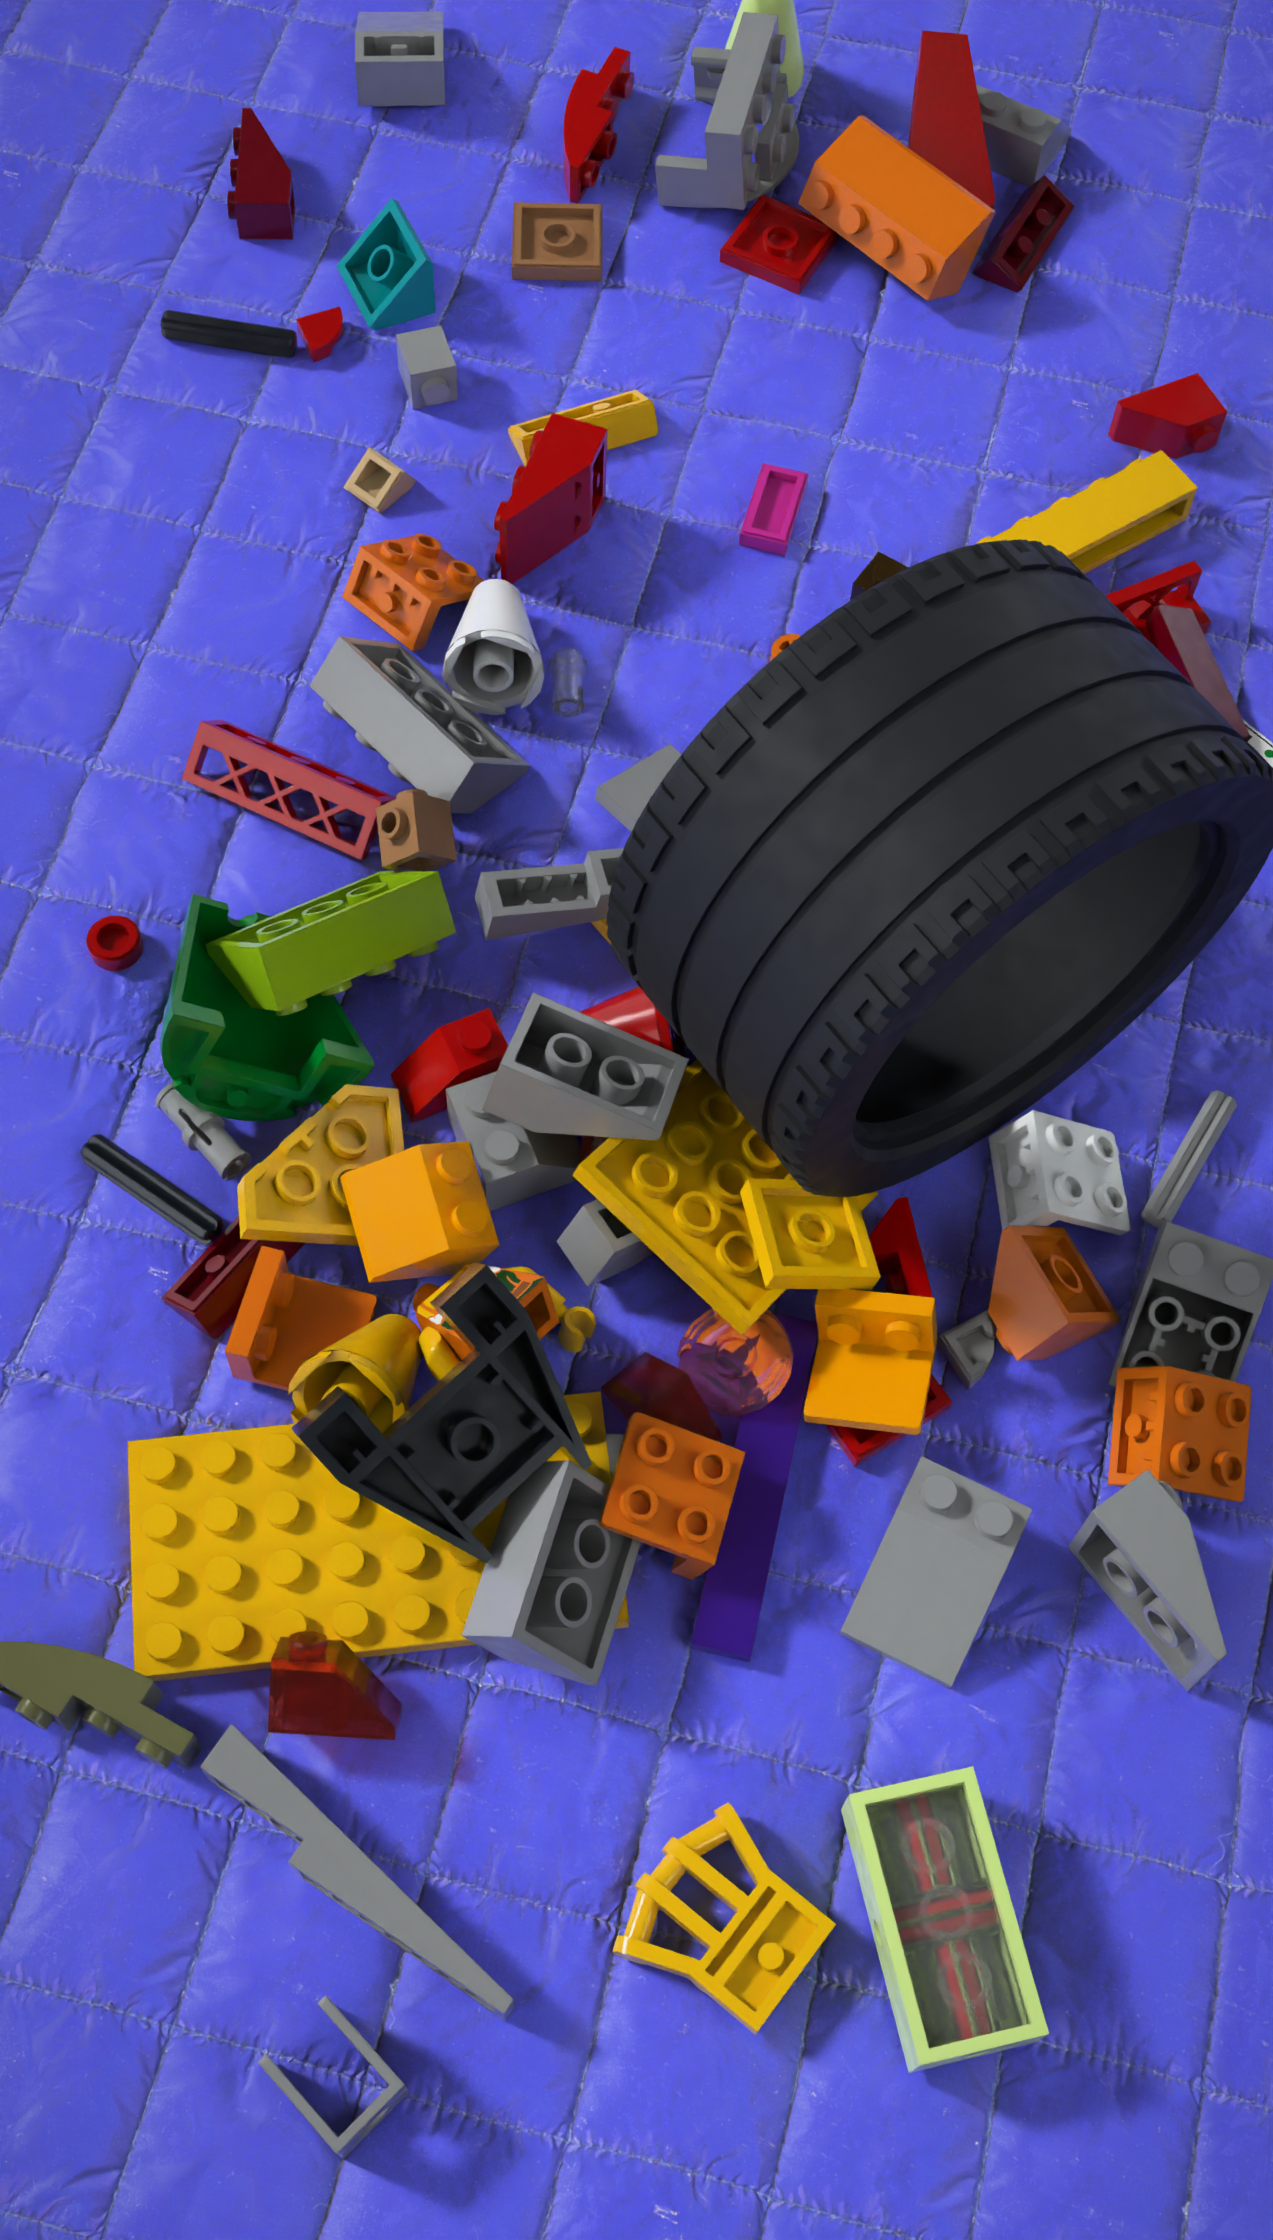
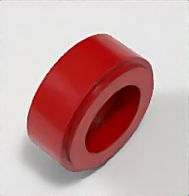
M123 916L104 917L94 923L88 931L86 942L90 956L96 965L105 970L119 971L127 969L134 965L142 955L143 941L139 928L129 918Z

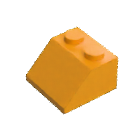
M469 1141L419 1144L346 1172L340 1178L369 1283L456 1274L466 1265L474 1262L481 1263L500 1245Z

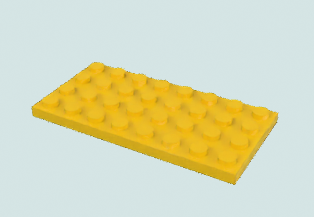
M601 1391L563 1395L592 1463L585 1471L609 1486L611 1471L605 1437L606 1430ZM294 1424L128 1441L134 1671L154 1681L477 1645L461 1635L486 1563L341 1484L292 1430ZM558 1449L547 1461H566L569 1459ZM507 1498L471 1530L472 1534L489 1552ZM626 1593L615 1629L629 1627Z

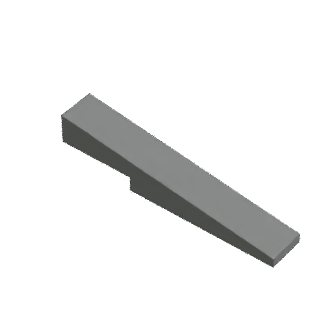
M624 848L588 851L585 862L582 864L481 872L474 897L485 940H494L607 919L611 885Z
M231 1724L200 1768L210 1782L300 1844L288 1861L293 1872L503 2021H506L514 2009V1999Z

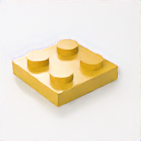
M747 1179L740 1194L766 1289H873L881 1276L857 1196L827 1197L814 1195L811 1192L805 1191L796 1180Z

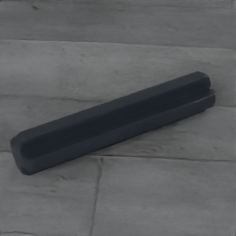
M174 310L164 311L161 319L162 336L166 339L283 358L294 357L297 349V334L292 329Z
M102 1134L93 1135L83 1145L80 1154L85 1164L200 1244L209 1246L222 1233L224 1224L218 1214Z

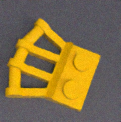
M727 1802L714 1810L715 1818L679 1839L671 1837L662 1849L665 1857L651 1875L643 1873L635 1883L634 1888L637 1893L624 1936L618 1935L616 1937L612 1953L628 1961L649 1965L690 1979L699 1990L709 1995L756 2035L833 1930L836 1923L768 1868L732 1805ZM728 1840L736 1850L756 1887L747 1896L700 1856ZM684 1873L691 1875L736 1912L721 1933L671 1892ZM658 1910L663 1911L708 1949L701 1960L649 1944Z

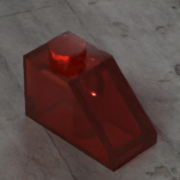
M300 1631L291 1634L289 1637H280L271 1658L268 1732L395 1740L402 1714V1703L344 1641L327 1640L326 1635L314 1631Z

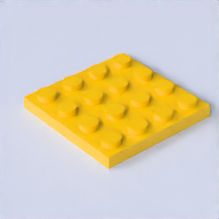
M696 1059L684 1071L659 1140L609 1137L579 1164L572 1176L742 1336L787 1289L765 1288L740 1191L748 1178L795 1179L733 1104L730 1097L721 1089L700 1061ZM877 1191L857 1196L861 1212L879 1194Z

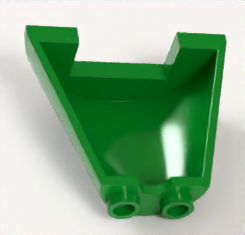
M193 894L187 909L160 1037L163 1065L173 1080L174 1088L193 1105L221 1117L242 1121H272L296 1117L295 1108L318 1100L323 1107L345 1084L358 1085L374 1068V1062L334 994L322 996L321 993L306 999L308 1004L306 1008L284 1016H277L274 1010L251 1008L208 955L206 943L271 916L256 912L254 915H248L240 920H235L228 916L229 908L227 903Z

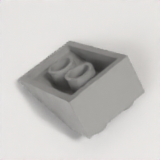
M533 992L500 1063L482 1110L536 1133L659 1140L689 1059Z
M921 1456L839 1634L951 1689L1033 1509Z
M1147 1469L1092 1510L1068 1548L1188 1692L1227 1655L1189 1517L1184 1513L1182 1501L1175 1490L1166 1482L1157 1481Z

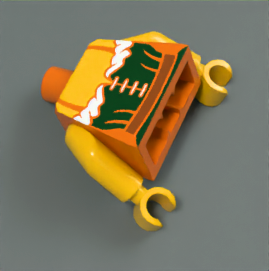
M472 1264L464 1266L441 1287L432 1283H425L420 1286L414 1296L413 1308L422 1331L418 1340L419 1347L428 1369L437 1382L472 1350L435 1310L430 1302ZM488 1266L528 1311L539 1340L560 1323L561 1327L558 1332L560 1345L565 1350L574 1353L582 1350L585 1342L584 1335L591 1338L596 1327V1319L590 1309L580 1306L567 1308L563 1304L566 1298L549 1285L545 1277L538 1275L529 1267L498 1268Z

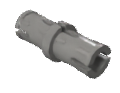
M173 1082L166 1085L159 1092L155 1105L160 1110L162 1109L182 1131V1141L191 1150H199L219 1172L223 1180L235 1179L247 1169L251 1162V1155L247 1151L245 1152L224 1129V1120L218 1114L204 1111L190 1103L174 1088Z

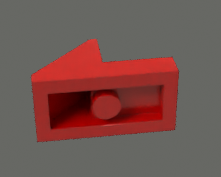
M908 1197L897 1198L869 1235L880 1276L886 1275L887 1293L933 1297Z

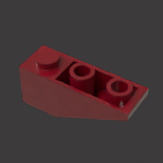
M242 108L241 127H234L233 129L234 154L238 156V159H231L230 161L232 187L236 188L235 191L228 190L227 206L229 219H237L239 239L293 240L296 207L292 173L252 108Z

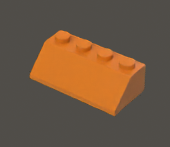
M864 115L858 116L815 161L798 202L800 206L927 301L958 294L996 213L987 204Z

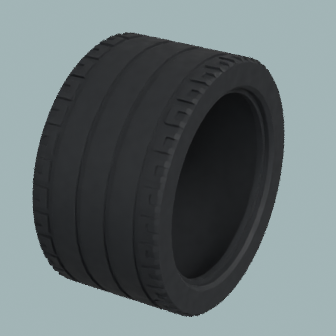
M1022 539L984 542L961 547L927 559L887 578L832 612L772 659L706 724L655 790L625 844L616 867L609 895L606 921L608 925L607 935L611 941V949L619 962L805 1191L827 1197H852L872 1193L908 1180L950 1159L1032 1106L1118 1036L1186 969L1241 902L1260 873L1273 848V767L1248 742L1246 743L1244 737L1143 636L1129 619L1094 586L1092 581L1064 553L1051 545L1044 546L1038 541Z

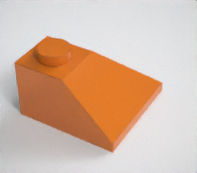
M1009 1225L1001 1232L988 1313L997 1327L996 1336L1001 1346L1010 1355L1014 1356L1017 1361L1047 1359L1115 1327L1122 1321L1064 1227Z

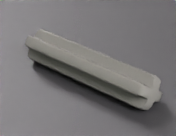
M1219 1090L1210 1092L1141 1213V1217L1146 1223L1158 1229L1161 1220L1172 1222L1237 1107L1236 1100L1233 1097L1227 1096Z

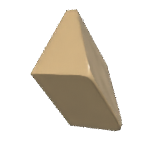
M369 447L343 488L382 514L408 492L417 480Z

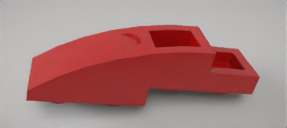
M614 47L598 74L581 69L571 89L564 115L563 172L570 202L578 204L587 188L592 189L595 186L602 163L605 159L610 160L614 154L617 144V133L612 132L617 109L622 99L627 100L634 85L635 76L633 72H630V51Z

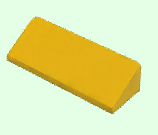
M637 390L555 413L608 429L607 450L658 434L654 402ZM551 414L512 425L508 428L509 437L524 466H526L530 458V446L537 430H544Z

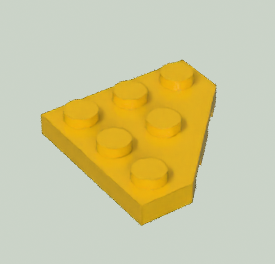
M345 1084L317 1113L306 1119L286 1137L276 1150L245 1174L237 1186L240 1239L359 1246L340 1178L346 1172L404 1150L399 1089Z

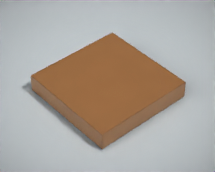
M513 202L512 279L602 281V204Z

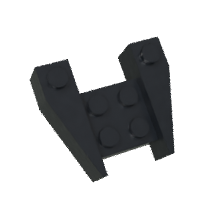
M474 1262L430 1302L435 1310L472 1350L462 1361L383 1433L338 1386L292 1427V1430L341 1484L487 1563L493 1556L472 1534L471 1530L558 1449L571 1462L584 1470L592 1463L528 1311L487 1265Z

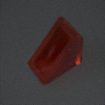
M647 1352L640 1355L601 1387L604 1395L628 1421L635 1412H640L717 1442L722 1439L720 1430L687 1372Z

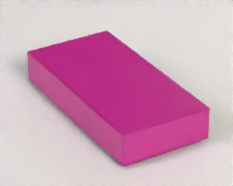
M765 463L762 464L740 532L739 545L786 555L807 487L809 473Z

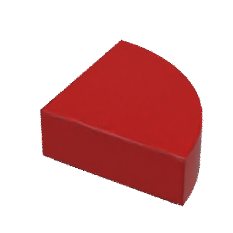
M340 306L296 319L298 332L313 363L329 356L332 353V347L344 332Z

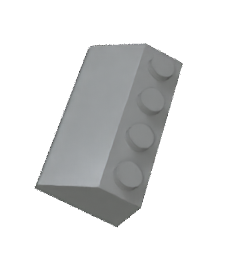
M339 636L309 686L324 700L323 707L330 714L345 720L357 731L355 737L361 744L371 750L378 751L389 762L388 768L396 777L411 783L417 789L425 790L428 796L450 801L451 813H473L525 775L531 766L470 709L458 704L452 697V692L398 643Z

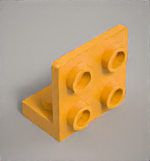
M818 1289L815 1300V1313L819 1341L803 1410L805 1421L808 1423L885 1432L920 1434L937 1345L935 1298L854 1289Z

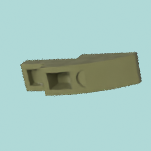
M0 1642V1691L18 1701L19 1704L14 1711L37 1727L47 1730L51 1722H54L70 1731L82 1711L86 1710L81 1718L86 1724L110 1738H114L120 1730L138 1740L139 1743L134 1750L161 1768L167 1769L170 1763L174 1761L189 1770L201 1751L202 1746L192 1732L154 1711L164 1696L154 1680L124 1665L91 1653L62 1646L32 1642Z

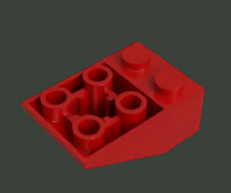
M552 413L544 430H537L530 446V458L526 466L520 465L517 468L512 484V495L508 502L501 501L495 515L494 529L500 531L495 562L501 564V580L508 581L511 584L515 583L590 530L606 497L608 429Z

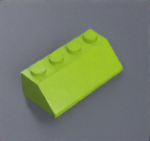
M380 871L206 943L205 946L208 955L251 1008L274 1010L277 1016H284L306 1008L308 1006L306 999L321 993L322 996H328L351 988L353 986L351 979L365 973L366 976H374L394 969L396 967L395 960L408 954L409 957H416L431 953L439 948V940L457 932L438 871Z

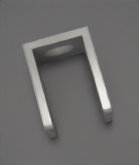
M325 1995L318 2002L320 2008L388 2085L366 2110L338 2136L267 2054L258 2061V2064L332 2150L344 2160L400 2103L409 2091L399 2077Z

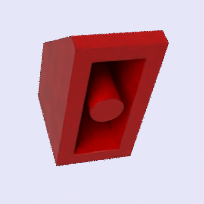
M1199 373L1119 400L1108 435L1112 441L1153 453L1162 450L1168 457L1178 459L1195 452H1204L1216 445L1227 410Z
M490 1008L437 1028L390 1074L395 1088L399 1089V1097L412 1123L447 1110V1088L498 1071L509 1045Z

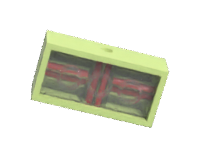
M974 1767L849 1794L841 1808V1813L908 2072L913 2073L1032 2044L1049 2035Z

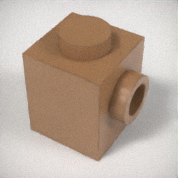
M409 789L399 792L396 795V799L376 808L382 868L394 871H434L457 861L450 801L428 796L425 790Z

